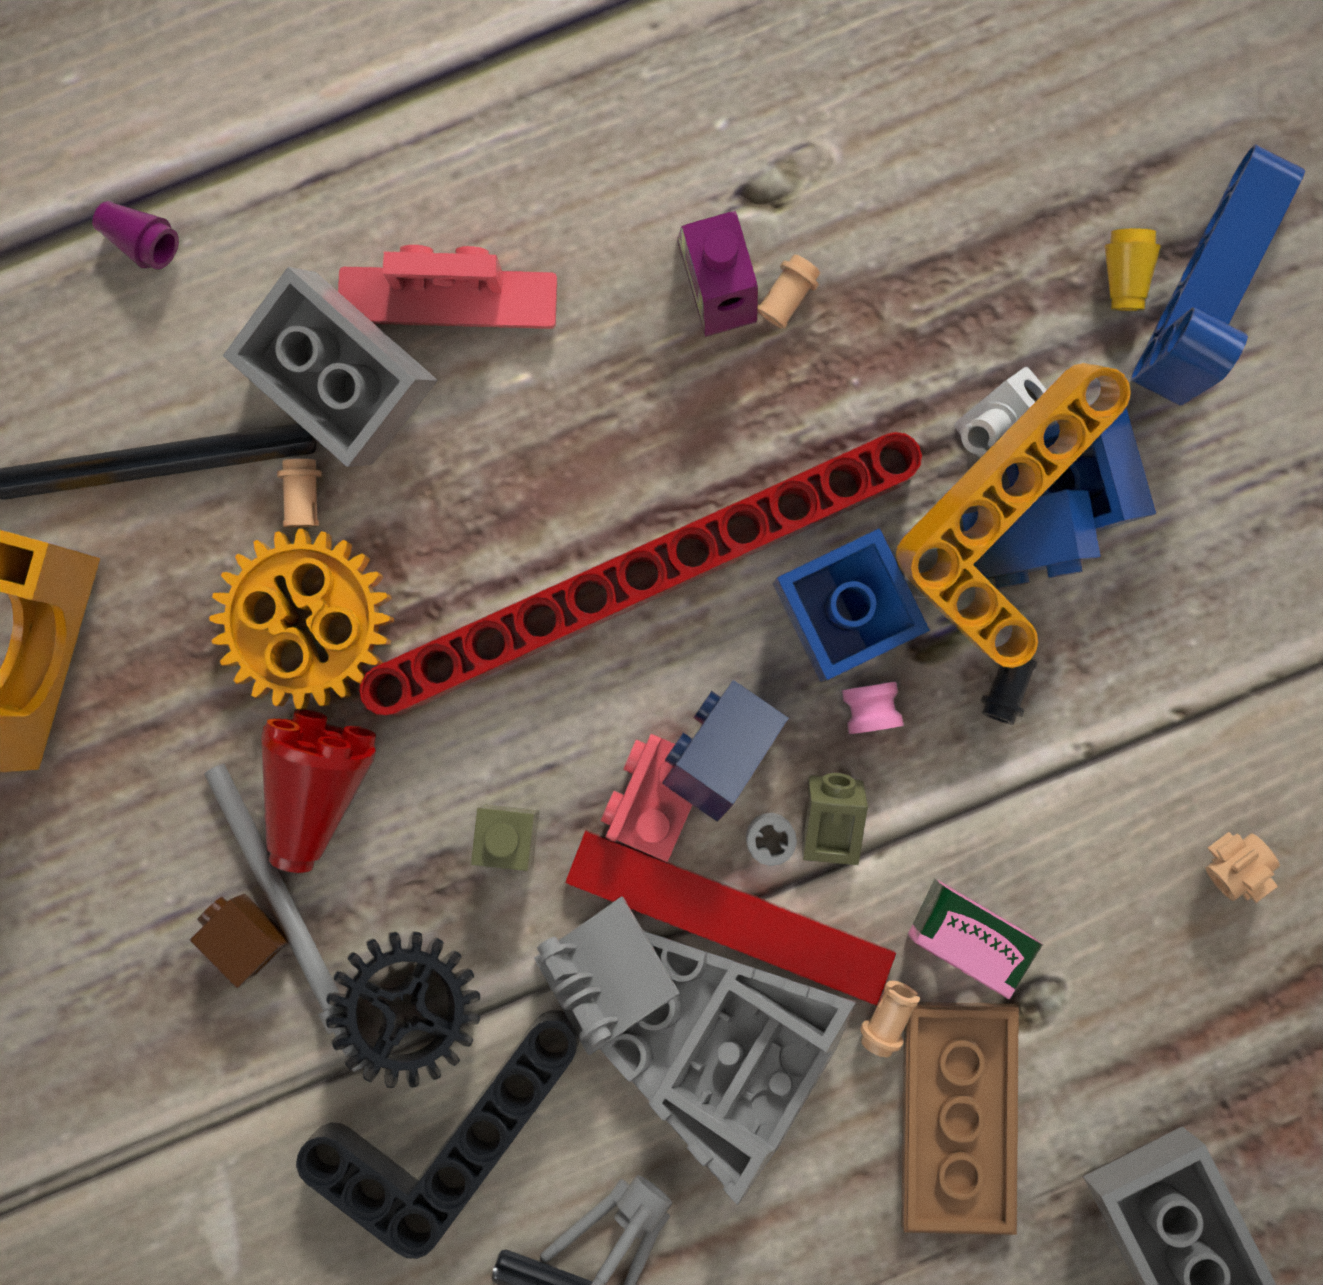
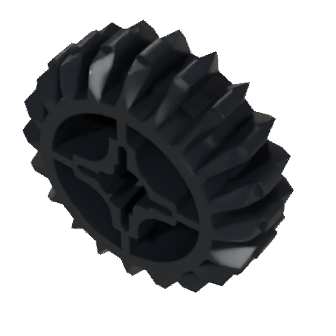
M396 931L388 933L390 950L385 952L381 951L380 945L374 938L367 940V949L373 957L364 962L357 953L351 952L347 959L351 965L358 969L355 975L351 977L347 973L338 970L333 976L337 983L347 987L346 993L332 992L326 996L328 1004L343 1007V1013L332 1014L326 1017V1026L333 1029L341 1027L346 1029L345 1032L337 1035L332 1040L333 1048L337 1051L353 1044L355 1048L347 1055L344 1063L349 1069H353L366 1058L368 1062L363 1071V1078L368 1082H372L376 1078L381 1067L386 1068L384 1081L387 1088H394L396 1086L399 1071L403 1070L406 1071V1079L411 1088L417 1087L420 1081L418 1068L423 1066L426 1067L428 1074L433 1080L440 1078L441 1071L435 1060L443 1055L449 1064L457 1065L460 1059L450 1049V1046L454 1041H457L463 1046L470 1047L473 1042L471 1036L460 1030L461 1024L476 1025L480 1021V1016L477 1013L464 1011L465 1004H472L480 1000V993L477 990L470 989L461 991L460 988L474 978L473 971L467 968L453 974L452 970L460 962L461 954L453 950L442 960H439L438 957L443 949L444 942L435 937L429 943L426 951H422V933L417 931L411 933L408 948L401 947V938ZM417 962L413 972L409 973L403 983L397 987L385 988L368 981L379 970L391 964ZM433 970L440 976L447 990L448 1013L446 1020L428 1010L425 1005L424 997L429 987L427 981ZM403 994H413L411 1004L421 1016L428 1020L424 1021L413 1016L408 1021L404 1016L403 1023L396 1022L394 1025L396 1014L384 1000L378 997L383 996L391 1001L399 997L403 1001ZM359 997L369 1001L382 1011L383 1021L378 1031L380 1036L374 1047L362 1037L358 1029L356 1008ZM422 1030L437 1035L432 1042L420 1050L408 1054H390L394 1045L398 1046L404 1035L411 1031Z

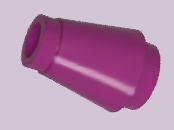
M111 201L101 203L94 212L92 219L94 229L100 232L139 267L144 269L152 267L159 270L166 267L176 255L179 237L177 232L171 228L167 219L118 205Z

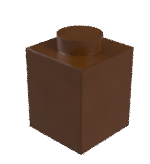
M245 893L229 901L223 896L214 901L198 917L197 921L203 927L190 939L201 953L236 988L252 980L288 944L283 931Z

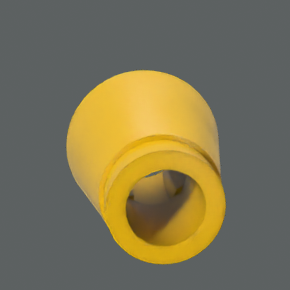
M1140 228L1111 231L1110 243L1104 245L1110 299H1112L1111 310H1145V302L1161 249V245L1156 244L1157 231Z

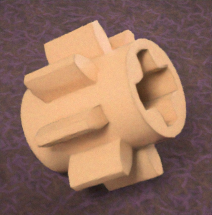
M1228 832L1208 847V850L1215 858L1212 860V863L1206 866V872L1217 888L1230 900L1235 901L1243 895L1247 901L1251 898L1257 903L1278 887L1271 877L1274 875L1273 872L1280 867L1279 861L1272 850L1258 836L1251 833L1242 839L1239 834L1233 836Z

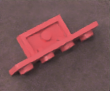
M404 245L400 247V252H384L383 268L344 266L339 269L338 292L374 324L553 329L556 326V274L553 272L502 271L497 255H490L488 250L481 247H458L454 254L434 253L432 248L423 245Z

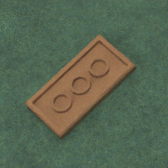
M919 1002L904 1028L901 1227L904 1232L1017 1235L1019 1007L1015 1004Z

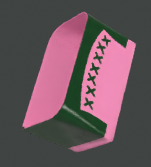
M934 879L908 932V936L915 944L960 969L963 973L1007 999L1011 998L1043 946L1041 942L1030 934Z

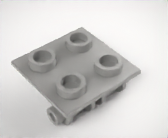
M620 897L559 941L557 937H552L542 942L537 947L540 954L534 957L566 1017L575 1028L576 1034L588 1055L593 1054L680 994L624 897Z

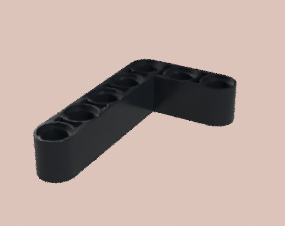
M550 1010L542 1013L530 1026L418 1179L350 1127L334 1122L320 1126L301 1147L296 1161V1168L300 1178L309 1187L397 1254L410 1259L426 1256L434 1249L572 1062L579 1044L575 1028L561 1010ZM548 1028H556L566 1035L568 1047L557 1053L549 1052L541 1046L538 1039L539 1033ZM514 1074H522L532 1082L534 1092L524 1098L516 1097L507 1090L505 1079ZM478 1121H489L497 1127L500 1138L491 1143L482 1142L473 1134L472 1124ZM328 1144L334 1147L340 1157V1164L333 1166L323 1163L318 1158L316 1152L317 1145ZM445 1167H453L459 1170L464 1176L465 1185L458 1188H450L444 1185L440 1180L438 1170ZM374 1179L378 1181L384 1188L385 1197L382 1199L367 1197L362 1191L361 1180ZM409 1214L424 1216L428 1220L431 1230L426 1233L412 1231L406 1224L405 1216Z

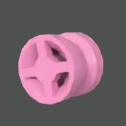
M896 682L842 690L843 701L850 706L852 715L847 723L849 734L904 726L902 714L895 710L894 698L898 693Z

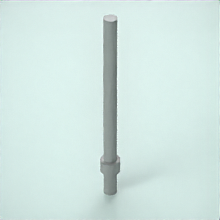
M225 764L206 771L204 775L323 1010L318 1015L327 1033L334 1032L335 1036L345 1032V1027L333 1029L326 1026V1017L332 1014L343 1013V1007L332 1006L326 1002L328 993H339L278 869L270 864V853ZM352 1044L342 1049L345 1056L347 1057L355 1047ZM365 1058L358 1066L352 1069L353 1072L365 1067L368 1060Z

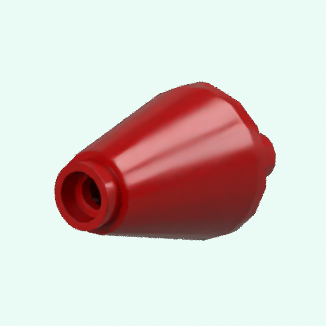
M308 709L294 710L292 719L274 718L267 720L262 730L261 748L266 847L270 852L269 862L271 865L280 870L293 873H306L313 869L315 861L319 860L325 852L374 762L376 733L358 726L341 728L327 724L326 715Z

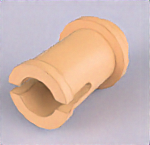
M796 254L792 256L790 261L784 260L781 263L782 273L762 303L758 305V313L781 329L786 328L787 322L808 291H815L819 286L816 281L820 275L818 268Z
M314 459L282 460L283 470L277 471V477L283 479V527H318L316 478L322 477V471L316 470V460Z
M888 981L872 1018L862 1023L860 1027L863 1035L861 1043L871 1053L880 1057H890L893 1052L901 1049L904 1043L901 1034L914 1008L920 1001V997H917L918 993L910 986L899 981Z

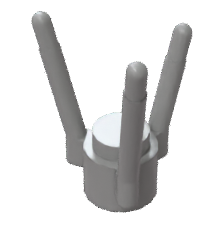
M636 1175L630 1185L623 1179H620L612 1192L558 1237L554 1243L541 1253L540 1258L545 1263L549 1262L617 1205L619 1211L614 1218L625 1231L598 1271L591 1285H605L636 1237L641 1239L644 1235L624 1282V1285H635L659 1232L670 1218L667 1211L673 1203L663 1191L642 1176Z

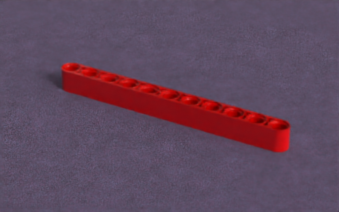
M892 432L885 434L384 662L368 671L361 680L359 690L361 701L368 710L385 716L405 714L900 488L916 474L921 466L922 454L920 446L914 438L906 433ZM886 449H893L901 453L906 463L905 472L892 474L884 470L879 459L880 452ZM839 471L848 473L856 482V493L850 497L836 495L829 486V476ZM784 495H798L806 503V516L796 521L788 520L780 513L778 500ZM740 516L751 519L757 527V538L746 544L737 543L732 540L727 531V525L732 519ZM685 540H699L707 548L708 558L700 566H686L678 559L676 550ZM648 562L657 570L658 579L651 588L637 590L628 584L626 580L627 571L635 563ZM594 584L605 589L607 592V602L599 612L592 614L584 613L577 606V595L586 585ZM547 607L552 609L556 616V625L553 631L542 637L531 635L527 627L528 616L536 608ZM488 630H499L505 640L502 654L493 660L483 659L478 653V639ZM445 652L453 660L454 669L448 680L437 684L428 675V662L437 653ZM393 675L401 682L402 696L396 704L387 707L378 698L377 690L382 679Z

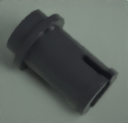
M1031 658L1024 665L1015 668L1000 665L989 696H982L981 702L985 704L982 714L996 721L1014 725L1016 717H1022L1025 710L1020 706L1033 670L1036 669L1038 662Z

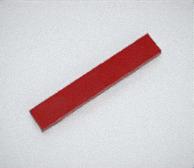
M588 830L584 832L565 881L566 884L612 902L620 897H624L629 908L876 1006L897 954L892 949L673 863L665 862L645 852L619 842H614Z

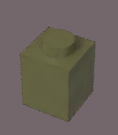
M487 804L478 807L471 865L528 871L534 864L540 810Z

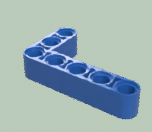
M1256 144L1248 150L1233 174L1131 376L1132 382L1182 406L1221 382L1229 374L1242 354L1248 339L1246 333L1229 325L1304 177V168Z

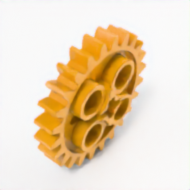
M304 529L297 530L294 544H291L286 534L280 531L275 532V548L273 549L264 542L255 540L253 544L257 557L252 560L237 554L235 558L242 569L240 574L235 575L228 572H222L221 577L232 586L229 593L219 592L212 595L213 599L225 605V612L209 616V621L224 625L225 628L224 633L217 635L211 640L212 644L229 646L231 650L220 660V664L222 666H241L233 680L236 684L244 685L255 679L251 694L255 698H263L273 689L272 702L274 706L284 707L291 693L296 709H307L311 694H313L319 706H329L331 689L341 698L350 697L351 693L347 681L351 678L361 684V680L365 676V672L362 669L365 663L376 666L383 663L372 652L374 646L391 645V640L379 634L378 631L379 626L393 623L394 618L379 613L378 607L386 604L392 598L388 593L373 591V588L384 577L377 571L367 574L362 573L370 561V558L363 553L348 560L352 550V544L342 540L331 550L332 537L323 531L317 536L314 544H312L309 532ZM315 567L320 568L325 577L324 585L317 594L307 596L301 586L302 578L308 570ZM283 576L285 578L288 591L295 605L298 608L312 612V615L306 619V624L329 656L328 661L325 663L320 661L310 634L306 630L293 627V623L297 622L299 615L290 600L279 589L277 585L278 577ZM271 595L276 604L275 614L268 622L260 624L255 618L254 607L261 597ZM344 614L351 621L352 633L344 643L336 645L329 637V625L336 616ZM296 642L302 648L303 661L295 671L288 672L282 666L281 653L288 644Z

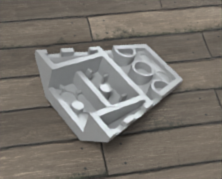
M644 931L680 994L601 1047L600 1050L628 1082L632 1081L650 1101L649 1106L663 1121H667L687 1143V1149L703 1167L707 1166L724 1185L723 1190L738 1205L780 1147L836 1051L857 1002Z

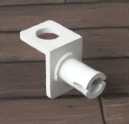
M1024 367L1004 381L955 422V428L961 435L962 443L970 453L976 454L981 458L1035 403L1024 386L1029 388L1038 399L1046 391V388L1028 367Z

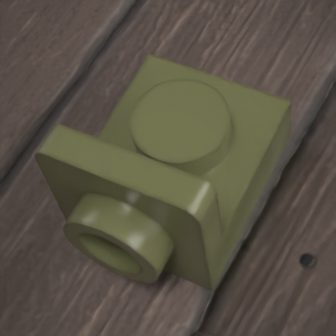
M841 773L809 776L807 786L809 803L802 845L803 860L859 865L868 810L863 781L853 779Z

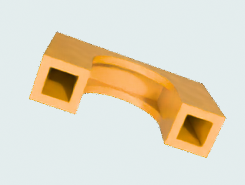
M0 530V592L6 593L10 598L13 610V626L9 647L0 668V772L39 770L100 558Z

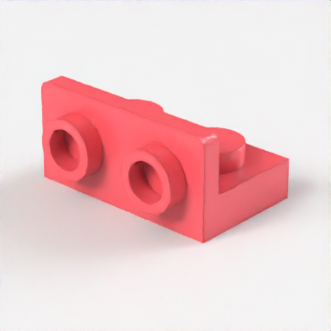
M651 733L647 743L636 739L623 768L624 771L633 774L624 795L613 791L601 822L610 825L605 838L614 842L618 840L668 862L692 804L662 784L673 767L665 761V758L675 744Z

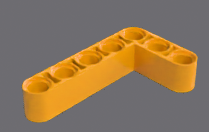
M1087 363L1076 364L1067 369L902 538L897 546L895 559L902 574L975 647L1003 667L1015 668L1031 660L1038 646L1037 632L1033 625L973 564L1122 414L1129 403L1131 391L1127 378L1117 369ZM1098 378L1101 387L1100 395L1093 404L1089 405L1086 400L1087 387L1091 381ZM1057 421L1060 430L1058 439L1053 445L1046 448L1043 438L1045 430L1049 424ZM1016 463L1019 470L1018 479L1012 487L1004 490L1001 482L1002 475L1007 467ZM976 506L978 509L976 523L969 530L962 532L960 530L962 514L968 508ZM937 548L938 558L934 567L927 572L919 573L918 563L923 553L929 549ZM975 587V597L971 605L965 609L958 610L957 601L961 593L967 588ZM1011 625V637L1003 645L995 647V640L999 631Z

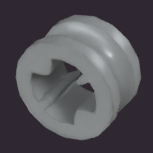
M775 813L762 814L754 818L748 826L746 833L747 847L752 857L759 863L768 866L780 865L789 860L795 852L797 845L796 833L790 822L782 815ZM766 825H772L776 832H786V843L779 842L782 850L777 853L770 854L766 846L758 848L756 846V836L763 837L760 829Z

